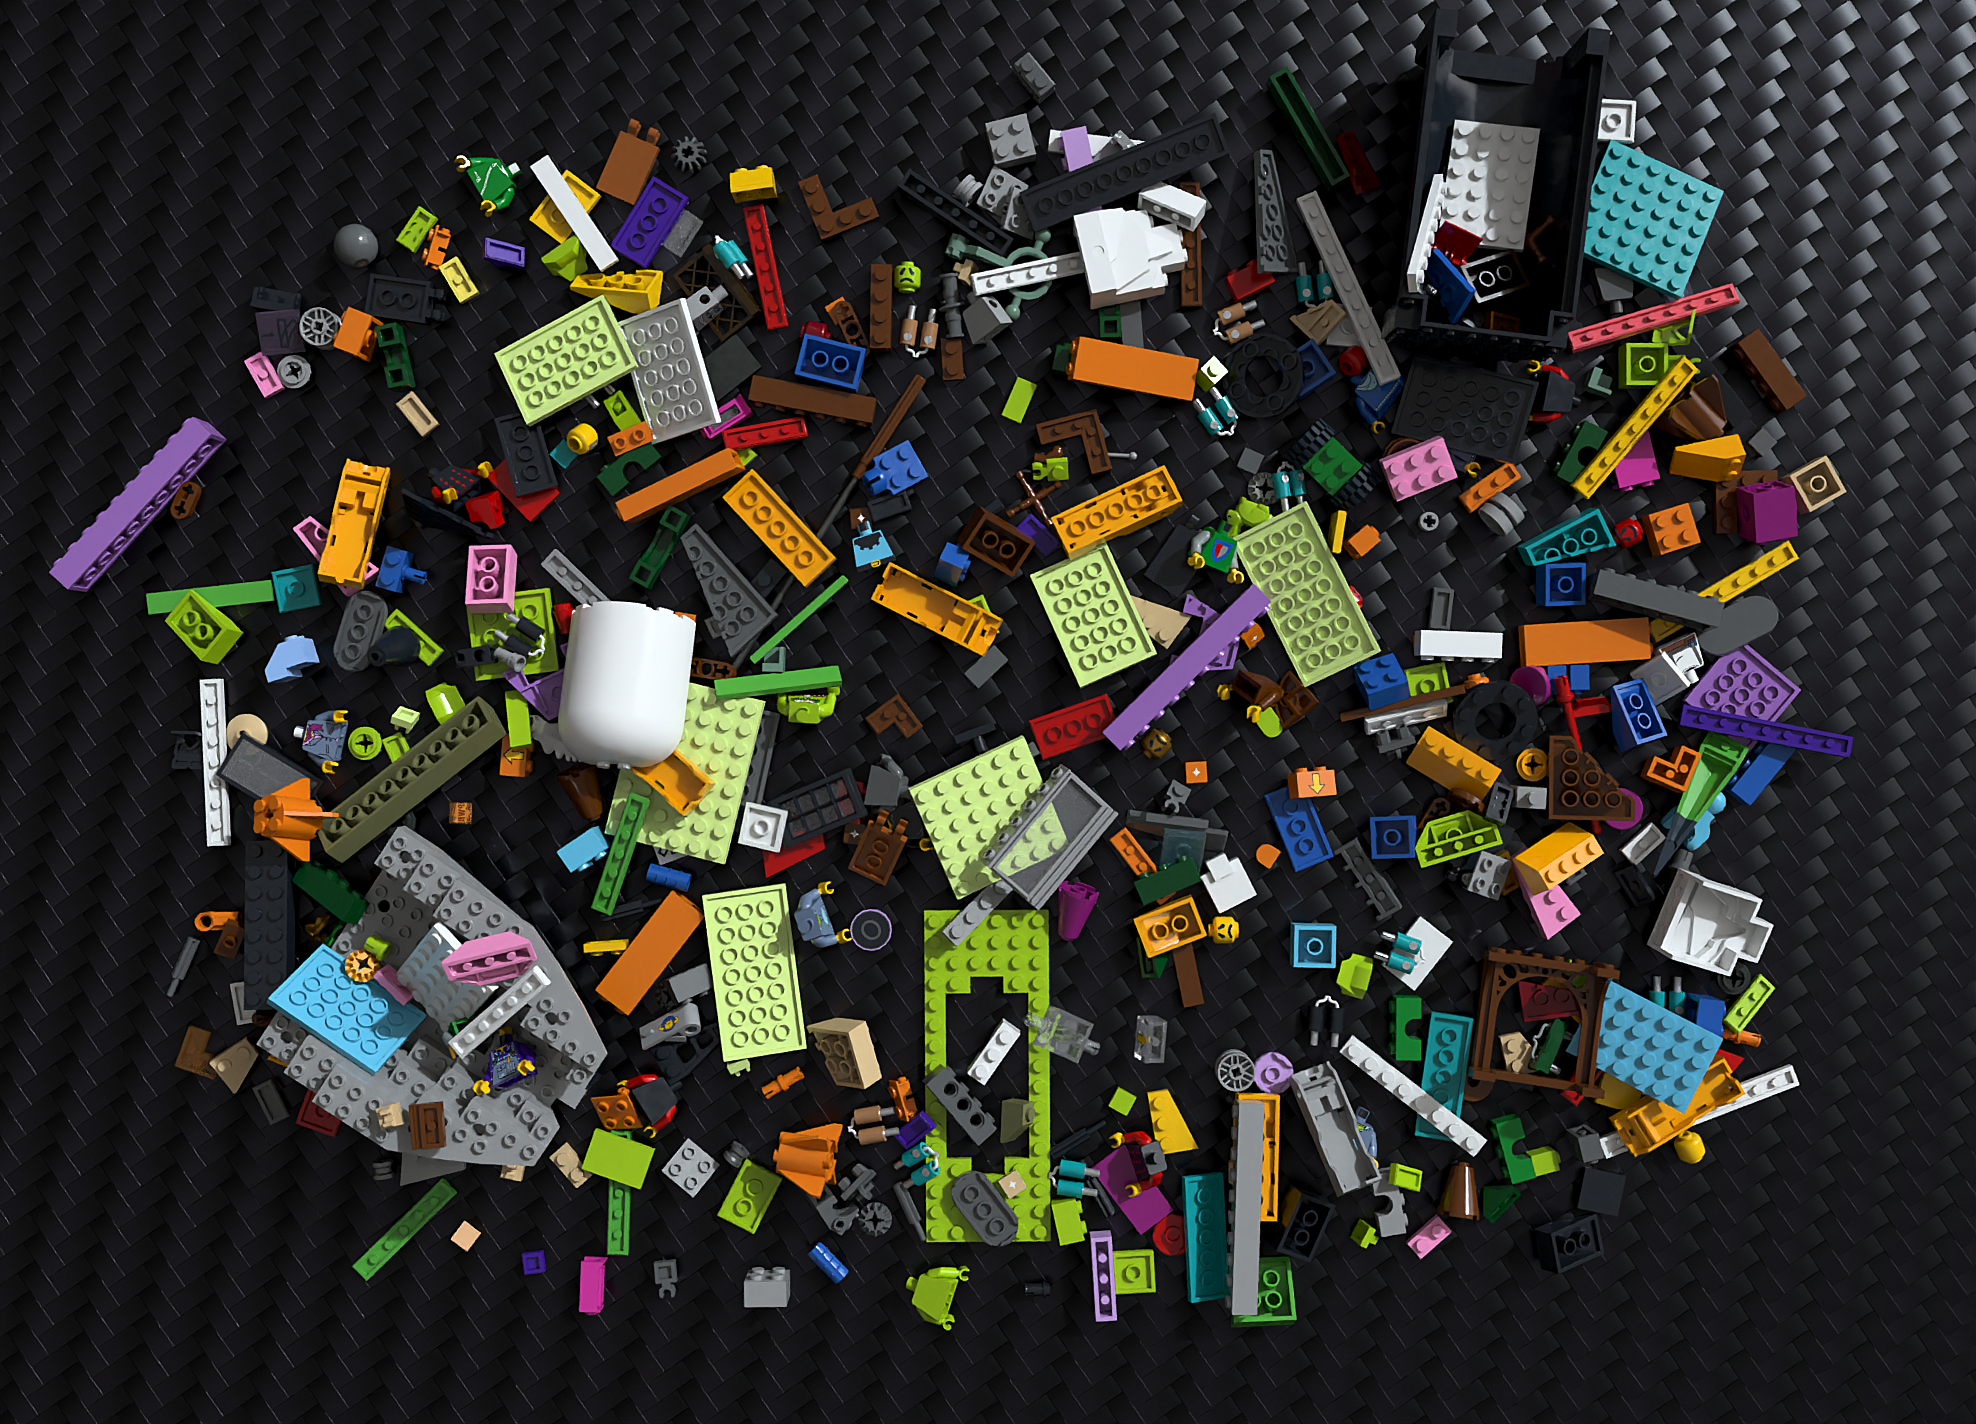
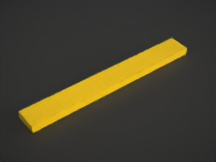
M1685 356L1679 357L1570 485L1583 498H1590L1698 371Z
M1785 541L1698 593V596H1714L1719 598L1718 601L1726 602L1799 558L1790 542ZM1655 618L1650 621L1652 625L1650 636L1654 643L1684 626Z

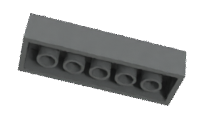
M1610 568L1600 569L1589 577L1586 600L1704 632L1719 627L1725 603L1718 601L1719 598L1701 597L1695 591H1679L1676 586L1668 584L1660 586L1654 580L1635 579V575L1628 573L1619 575Z

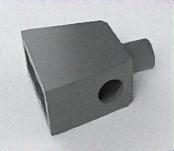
M1607 267L1596 268L1589 272L1588 275L1597 304H1609L1610 315L1623 313L1622 302L1628 301L1633 297L1634 280Z

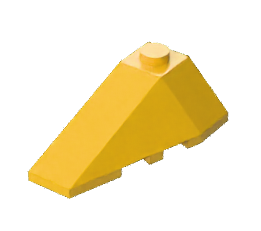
M641 269L636 270V274L624 275V271H619L612 276H605L603 273L578 275L570 285V290L593 299L604 295L609 305L631 313L641 314L657 308L659 305L663 271Z

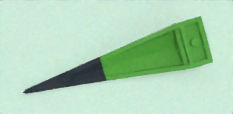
M1708 732L1698 751L1702 755L1687 791L1683 792L1654 870L1653 878L1662 870L1737 772L1749 747L1720 733Z

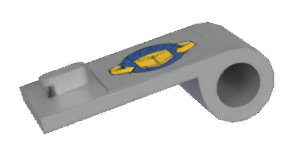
M692 1003L681 1005L639 1028L642 1049L646 1050L678 1032L684 1036L698 1034L701 1031L698 1007Z

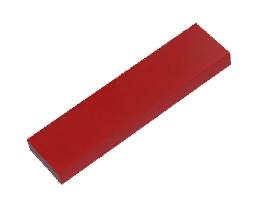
M804 416L722 430V437L725 449L730 448L737 451L808 438Z

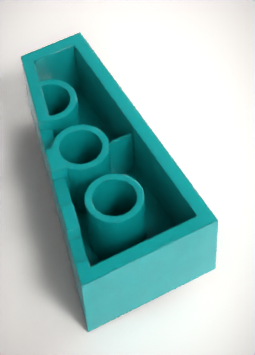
M1589 508L1517 546L1525 565L1537 566L1562 558L1616 546L1599 508Z

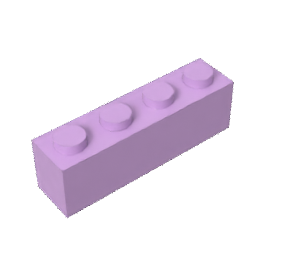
M1086 126L1061 131L1057 142L1059 150H1063L1064 158L1061 159L1063 171L1068 173L1093 163ZM1102 206L1092 209L1085 213L1102 210Z
M1110 1230L1089 1232L1096 1322L1117 1320L1111 1232Z

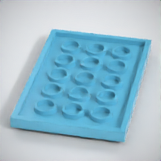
M322 944L268 998L267 1004L375 1076L423 1023L427 1014L409 1002L403 1006L375 979L368 982H357L351 979L345 970L346 959Z
M1611 981L1604 1000L1596 1067L1668 1106L1685 1113L1723 1038ZM1581 1023L1566 1050L1576 1057Z

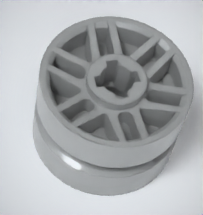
M316 307L304 313L300 320L299 328L302 337L308 343L322 350L335 349L333 346L334 335L340 330L342 323L341 318L331 311Z
M1496 492L1489 499V503H1485L1478 510L1479 516L1488 527L1502 537H1506L1513 530V526H1517L1524 519V514L1517 504L1501 492Z
M1230 1049L1222 1052L1216 1059L1214 1066L1215 1074L1226 1089L1235 1092L1243 1091L1253 1083L1255 1067L1244 1052ZM1238 1068V1071L1232 1073V1069Z

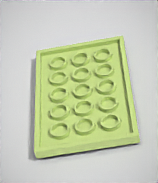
M604 295L593 299L494 353L528 426L538 423L639 368Z
M1106 542L1072 561L1068 558L1030 575L1080 689L1157 655Z

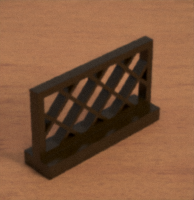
M708 243L702 248L703 251L672 276L687 296L691 297L695 294V287H705L696 285L697 273L707 274L706 287L715 290L717 287H710L711 274L719 275L721 278L720 285L724 288L725 284L728 288L725 290L733 294L732 305L724 304L722 300L719 302L721 306L732 307L731 319L720 318V312L708 324L719 339L724 342L754 317L761 315L763 311L733 270H727L715 256L712 250L714 245ZM703 257L709 262L708 271L697 270L698 261ZM686 271L693 272L692 284L684 283L680 276ZM736 308L744 309L748 316L742 321L734 320ZM720 321L730 322V329L724 335L719 330Z

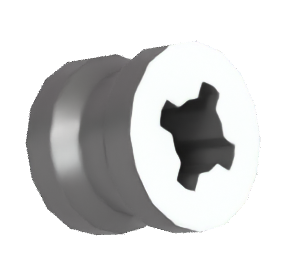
M733 1141L731 1148L726 1150L723 1156L730 1164L738 1168L742 1164L743 1158L749 1156V1152L740 1143Z
M379 1159L371 1162L372 1168H374L373 1180H384L394 1177V1171L391 1169L393 1159Z

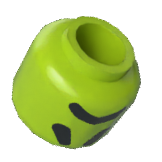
M902 262L900 266L894 269L893 285L900 293H915V290L920 287L921 270L914 266L913 262Z

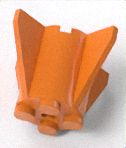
M300 778L264 796L261 800L255 801L253 806L255 811L253 830L255 833L270 838L299 861L309 862L310 840L317 836L314 835L317 830H321L323 820L338 818L339 813L323 812L322 808L316 805L315 800H310V779Z
M834 1123L796 1133L782 1131L779 1138V1149H775L773 1155V1162H777L776 1173L782 1174L811 1197L820 1199L825 1183L836 1184L834 1172L836 1160H834V1153H837V1144L843 1125Z

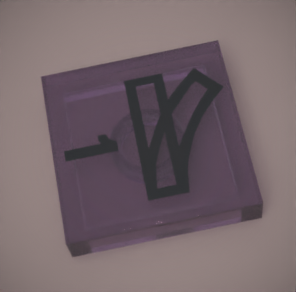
M299 309L255 313L262 356L306 352L304 338L299 328L301 320Z

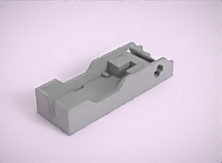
M1328 1061L1319 1066L1291 1074L1288 1077L1289 1083L1337 1197L1375 1184L1381 1180L1382 1177L1376 1163L1368 1153L1359 1133L1355 1114L1337 1072L1330 1065V1062Z

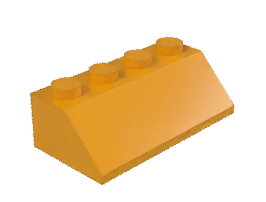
M1430 726L1427 727L1406 761V764L1449 790L1453 788L1462 789L1477 797L1481 802L1502 771Z
M1568 822L1514 857L1513 861L1532 894L1537 895L1552 889L1604 852L1594 835Z

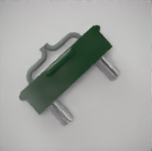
M1560 1018L1546 1020L1545 1024L1541 1026L1539 1034L1537 1036L1533 1035L1532 1041L1534 1046L1531 1050L1528 1069L1548 1074L1549 1071L1557 1075L1560 1073L1558 1071H1561V1069L1553 1065V1061L1562 1039L1565 1038L1571 1041L1574 1036L1566 1031L1568 1024L1560 1021Z

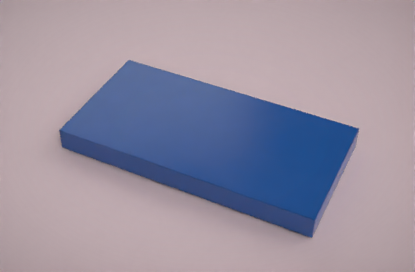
M1288 785L1263 795L1295 872L1334 857L1310 798L1290 799Z

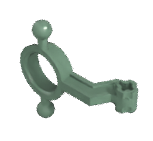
M1048 228L1036 232V242L1033 248H1019L1012 252L1007 259L979 246L968 245L969 240L966 237L952 233L945 254L953 259L962 260L964 256L968 259L984 261L997 268L1011 266L1014 260L1021 256L1033 257L1035 260L1047 259V255L1041 252L1043 244L1049 241L1051 233ZM1052 280L1042 282L1040 287L1034 292H1023L1016 287L1008 289L1014 295L1012 303L1004 309L1010 319L1015 321L1019 318L1020 310L1018 307L1022 299L1031 300L1039 298L1047 292L1052 284Z

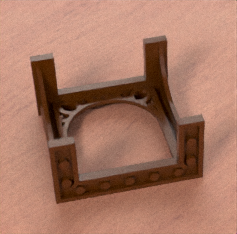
M1488 946L1487 950L1482 949L1481 958H1484L1475 1033L1471 1064L1467 1065L1466 1073L1477 1080L1495 1082V1079L1575 1091L1581 1096L1604 1099L1605 1090L1594 1085L1604 1000L1612 979H1619L1620 971L1615 970L1614 965L1593 962L1592 966L1585 965V960L1579 959L1565 962L1564 957L1551 955V959L1542 958L1543 954L1530 952V956L1521 955L1522 951L1509 949V952L1506 953V949ZM1516 963H1519L1522 968H1526L1527 966L1528 972L1521 973L1520 968ZM1509 964L1516 970L1514 978H1508L1503 971L1505 965ZM1544 968L1548 970L1547 974L1542 973ZM1571 971L1574 972L1569 976L1568 979H1563L1561 977V974L1563 972H1565L1564 974H1570ZM1499 975L1504 981H1506V984L1504 986H1499V983L1501 982V980H1498ZM1583 975L1586 979L1585 984L1580 988H1574L1572 986L1573 979L1576 976ZM1533 976L1552 978L1565 985L1575 996L1581 1011V1029L1574 1081L1490 1068L1498 1005L1506 990L1517 981ZM1588 989V993H1585L1586 999L1581 998L1580 992Z

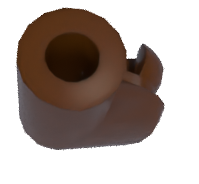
M1054 446L1047 455L1035 453L1034 463L1039 462L1045 465L1047 464L1046 459L1062 458V447Z
M256 1012L252 1015L251 1019L255 1025L266 1028L277 1012L270 1015Z

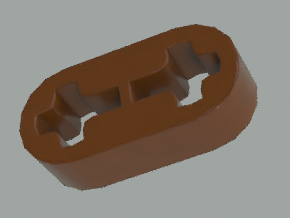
M186 481L180 485L170 509L171 514L175 518L186 520L192 516L201 496V488L198 484ZM192 487L194 493L189 494L186 489ZM183 507L186 510L185 514H180L178 508Z

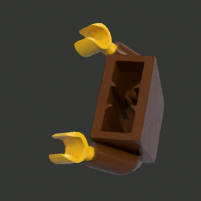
M1240 669L1235 679L1229 682L1230 685L1222 684L1217 689L1218 697H1221L1222 700L1229 699L1230 691L1233 690L1253 705H1257L1247 708V719L1252 716L1253 723L1259 721L1260 711L1264 712L1269 707L1276 706L1277 702L1284 695L1282 687L1268 677Z

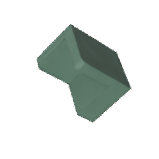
M1593 367L1588 370L1582 390L1606 398L1612 392L1609 390L1612 377L1601 374L1603 369Z
M775 647L764 656L762 671L785 672L786 648Z

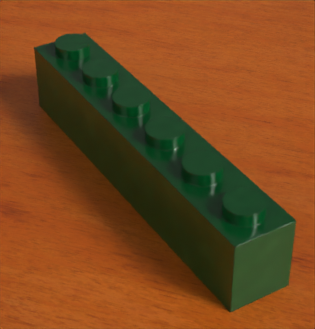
M1288 66L1270 76L1266 86L1327 192L1345 183L1350 174Z

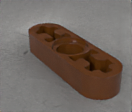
M847 301L837 302L833 312L847 343L857 346L856 342L851 344L850 339H855L861 334L863 339H860L859 342L861 345L866 346L865 357L868 356L870 345L851 304ZM839 305L847 306L849 310L846 311L848 318L852 315L854 320H849L842 324L841 320H845L843 314L837 313L840 309ZM850 323L855 324L858 328V332L854 336L846 333V326Z
M692 657L691 665L697 667L696 670H690V677L713 681L736 678V668L729 663ZM706 664H710L712 667L708 675H704L702 672ZM718 669L722 671L729 670L730 674L725 676L717 672Z
M1436 797L1432 799L1416 825L1418 839L1422 834L1418 832L1419 829L1422 832L1424 830V821L1428 818L1432 820L1437 819L1435 816L1429 815L1430 811L1432 813L1436 812V803L1443 802L1442 806L1444 807L1443 811L1439 810L1436 814L1440 816L1439 819L1446 817L1449 813L1450 803L1445 798Z

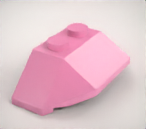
M508 931L465 942L442 961V966L449 981L482 986L523 976L532 963L537 960V956L530 940Z

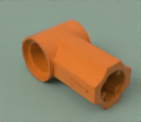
M209 911L200 913L195 918V926L200 931L223 930L228 918L242 923L241 911ZM206 916L210 917L211 919L210 926H207L204 923V918Z

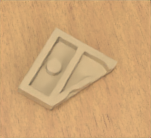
M1331 299L1322 303L1319 307L1308 309L1303 314L1292 316L1290 320L1320 346L1348 314Z
M1520 1032L1498 1036L1506 1071L1525 1074L1536 1072L1535 1070L1528 1069L1532 1046Z
M246 1036L211 1059L209 1063L231 1091L236 1093L259 1052Z

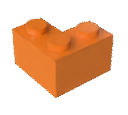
M1685 746L1674 747L1669 762L1656 756L1647 758L1640 777L1676 793L1686 792L1702 754Z

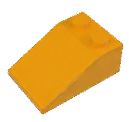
M1738 434L1678 446L1674 449L1669 472L1670 474L1715 482L1732 481L1739 478L1746 452Z
M1191 894L1133 919L1148 958L1207 936Z

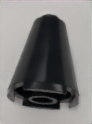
M393 626L387 629L369 648L367 658L372 665L378 667L409 666L420 655V640L414 636L410 628Z

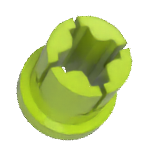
M375 934L371 935L364 944V949L374 954L379 961L386 959L393 948L392 942H386Z

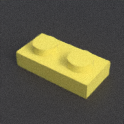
M457 256L439 266V269L461 304L480 294Z

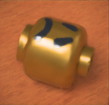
M1152 729L1141 740V745L1144 747L1141 751L1149 759L1152 757L1161 759L1171 749L1170 741L1172 739L1162 729Z

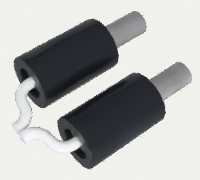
M508 612L505 618L516 624L515 629L536 643L540 639L542 640L540 643L541 649L532 653L534 647L514 634L508 636L498 629L494 636L505 642V648L513 653L524 656L526 660L529 656H535L539 652L543 653L545 650L543 646L545 642L543 637L545 629L524 616L520 619L511 612Z
M1325 996L1324 999L1318 1000L1316 1004L1309 1005L1307 1030L1311 1031L1310 1045H1317L1318 1032L1323 1030L1324 1006L1318 1004L1325 1002L1328 998L1330 1003L1335 1004V1006H1329L1328 1032L1332 1033L1331 1046L1338 1047L1339 1033H1343L1345 1008L1340 1007L1336 1001L1331 1000V996Z

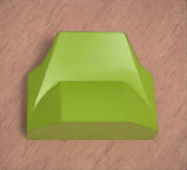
M573 235L541 258L553 275L561 276L568 281L574 280L578 275L588 270L587 250L576 235Z
M444 682L425 691L427 701L441 725L465 707L456 686H449Z
M1352 953L1349 959L1342 961L1336 982L1342 989V994L1363 999L1372 973V958Z

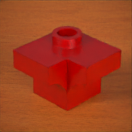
M499 490L471 498L465 502L471 523L481 521L486 523L490 529L498 528L505 523L502 515L505 508Z

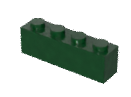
M317 859L302 862L292 881L340 920L357 925L370 904L363 898L364 894L358 890L351 889L349 882L337 878L338 874L330 869H326V865Z

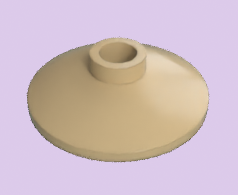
M238 715L229 722L226 728V741L231 749L240 738L242 731H245L264 744L267 742V727L255 715ZM249 745L243 755H253L258 753L259 750Z

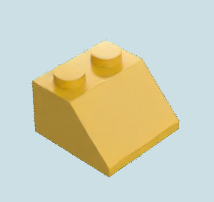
M762 165L757 166L755 170L748 171L745 168L735 170L734 173H730V189L736 203L777 197L774 173L771 167L768 168V166Z

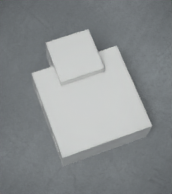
M1222 852L1204 861L1208 871L1201 874L1202 882L1219 913L1257 895L1238 857L1228 860L1225 853Z

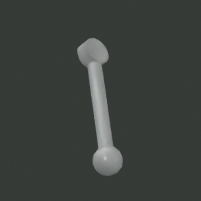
M1135 452L1130 454L1108 453L1109 457L1130 458L1131 460L1137 458Z

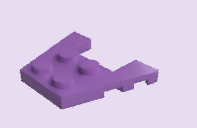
M1189 594L1186 595L1182 613L1203 618L1199 632L1200 635L1221 614L1195 599V597ZM1240 639L1232 647L1227 645L1223 649L1225 654L1218 661L1214 662L1212 660L1208 664L1210 668L1207 671L1233 669ZM1171 655L1169 665H1170L1178 656H1176V655Z
M568 642L560 646L565 658ZM565 668L531 684L528 683L522 670L516 672L510 669L502 673L548 721L558 717Z

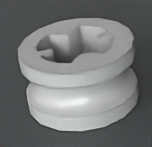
M1426 512L1418 519V525L1423 531H1431L1439 523L1437 515L1433 512ZM1426 516H1430V520H1433V524H1430V527H1427V524L1423 522L1424 519H1427Z

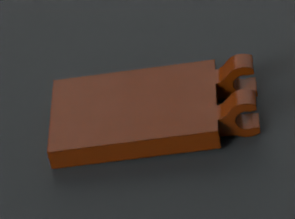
M634 119L630 120L627 133L620 131L596 186L597 190L632 206L636 205L660 151L659 147L655 146L660 137L659 131L650 127L646 142L636 137L642 125Z
M881 810L876 822L869 821L848 869L885 886L908 837L902 835L908 822L900 819L895 831L883 826L889 813Z

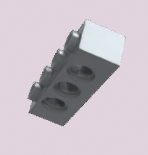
M940 1064L922 1082L971 1140L979 1146L997 1129L993 1125L995 1120L988 1112L985 1114L980 1109L982 1105L975 1097L971 1099L967 1094L969 1089L962 1081L958 1083L955 1080V1072L949 1066L945 1068ZM951 1083L952 1089L948 1093H944V1087ZM964 1099V1106L957 1108L958 1101ZM977 1114V1121L970 1123L971 1116Z

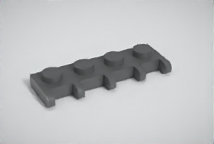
M1357 837L1332 851L1334 856L1341 853L1347 864L1342 867L1343 870L1346 871L1351 868L1359 881L1353 884L1354 887L1363 886L1370 898L1365 901L1366 905L1374 903L1380 914L1375 917L1377 921L1402 908L1396 895Z

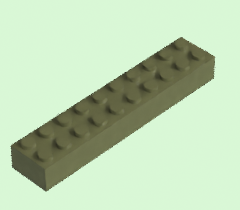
M477 696L333 809L331 812L339 813V817L323 820L321 830H317L326 853L343 863L504 737L507 733L494 709L481 697Z

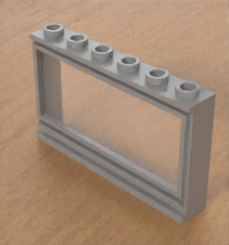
M1060 764L1059 767L1052 771L1050 778L1038 788L1035 796L1025 803L1024 809L1019 815L1011 820L1009 827L997 837L994 845L985 851L980 861L1027 902L1039 910L1117 817L1118 813L1083 783L1070 769Z

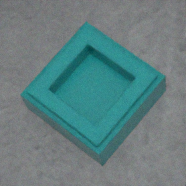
M563 439L549 455L563 468L567 469L580 454L573 452Z

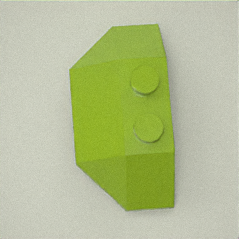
M1466 810L1427 822L1415 846V851L1420 867L1423 868L1503 843L1496 824L1488 822L1482 816Z

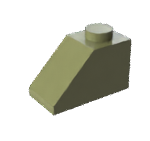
M1016 1098L1002 1101L1000 1143L1015 1140L1033 1123L1035 1117L1033 1101Z

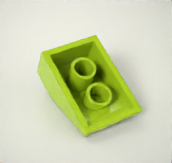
M191 589L165 620L201 661L218 664L243 634L232 620Z

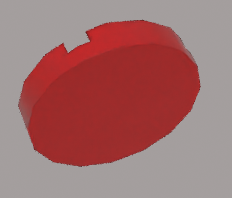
M1169 1213L1154 1225L1152 1237L1155 1246L1160 1252L1170 1256L1186 1252L1184 1216Z

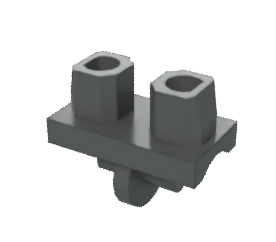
M1405 723L1395 726L1396 735L1389 736L1387 729L1376 731V741L1373 742L1380 754L1386 752L1387 756L1395 755V758L1399 760L1402 758L1401 752L1407 751V745L1416 743L1415 737L1411 734Z
M858 1163L851 1171L857 1177L856 1181L852 1183L848 1177H845L837 1184L843 1193L841 1197L844 1201L847 1199L851 1201L855 1197L860 1202L864 1197L868 1200L873 1197L870 1190L874 1185L870 1181L876 1173L874 1170L867 1169Z

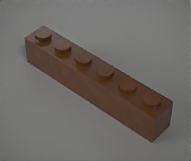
M757 375L752 377L748 399L757 408L765 409V406L774 407L773 410L778 412H786L787 409L794 411V414L799 416H806V413L814 414L816 419L826 420L827 417L835 418V422L847 424V421L855 422V426L867 428L868 425L873 426L877 399L873 397Z

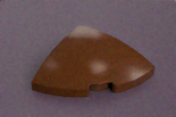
M1289 670L1279 684L1284 690V695L1279 700V704H1276L1275 710L1280 719L1281 726L1285 729L1309 713L1320 702L1307 687H1304L1302 681Z

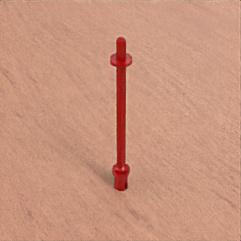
M1560 675L1554 677L1558 693L1556 698L1557 701L1563 704L1569 734L1577 741L1575 744L1582 750L1571 705L1574 694L1570 691L1568 676ZM1590 820L1593 833L1600 834L1599 820Z

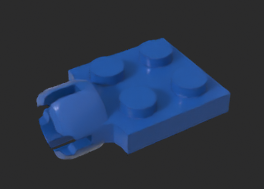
M907 440L873 458L871 461L874 468L863 474L862 481L864 486L874 481L870 488L866 489L871 495L888 491L891 496H894L926 479L928 474Z

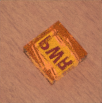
M450 802L449 823L471 824L472 803Z

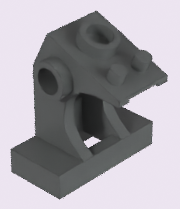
M826 1184L820 1199L813 1198L806 1193L829 1229L840 1235L847 1231L852 1224V1220L859 1216V1209L854 1202H851L842 1209H833V1204L838 1201Z

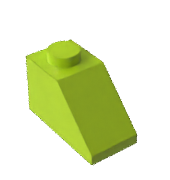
M621 390L603 401L612 419L621 431L641 423L640 418Z

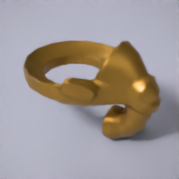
M326 912L321 918L318 917L315 924L305 925V932L310 940L324 942L328 934L323 933L321 936L319 934L331 917L329 912Z

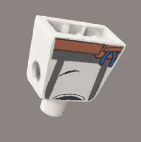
M1695 632L1686 633L1653 649L1655 656L1665 652L1691 684L1699 680L1694 669L1702 666L1704 662Z

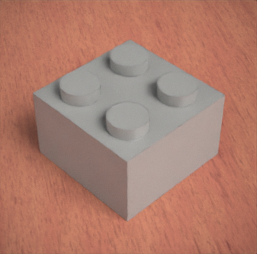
M1026 114L985 123V132L993 164L996 167L1004 169L1035 161L1036 152Z
M755 1267L748 1271L744 1281V1307H787L790 1297V1270H785L784 1267H774L772 1270Z

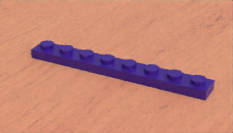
M1685 704L1681 706L1678 722L1679 726L1844 758H1850L1853 737Z

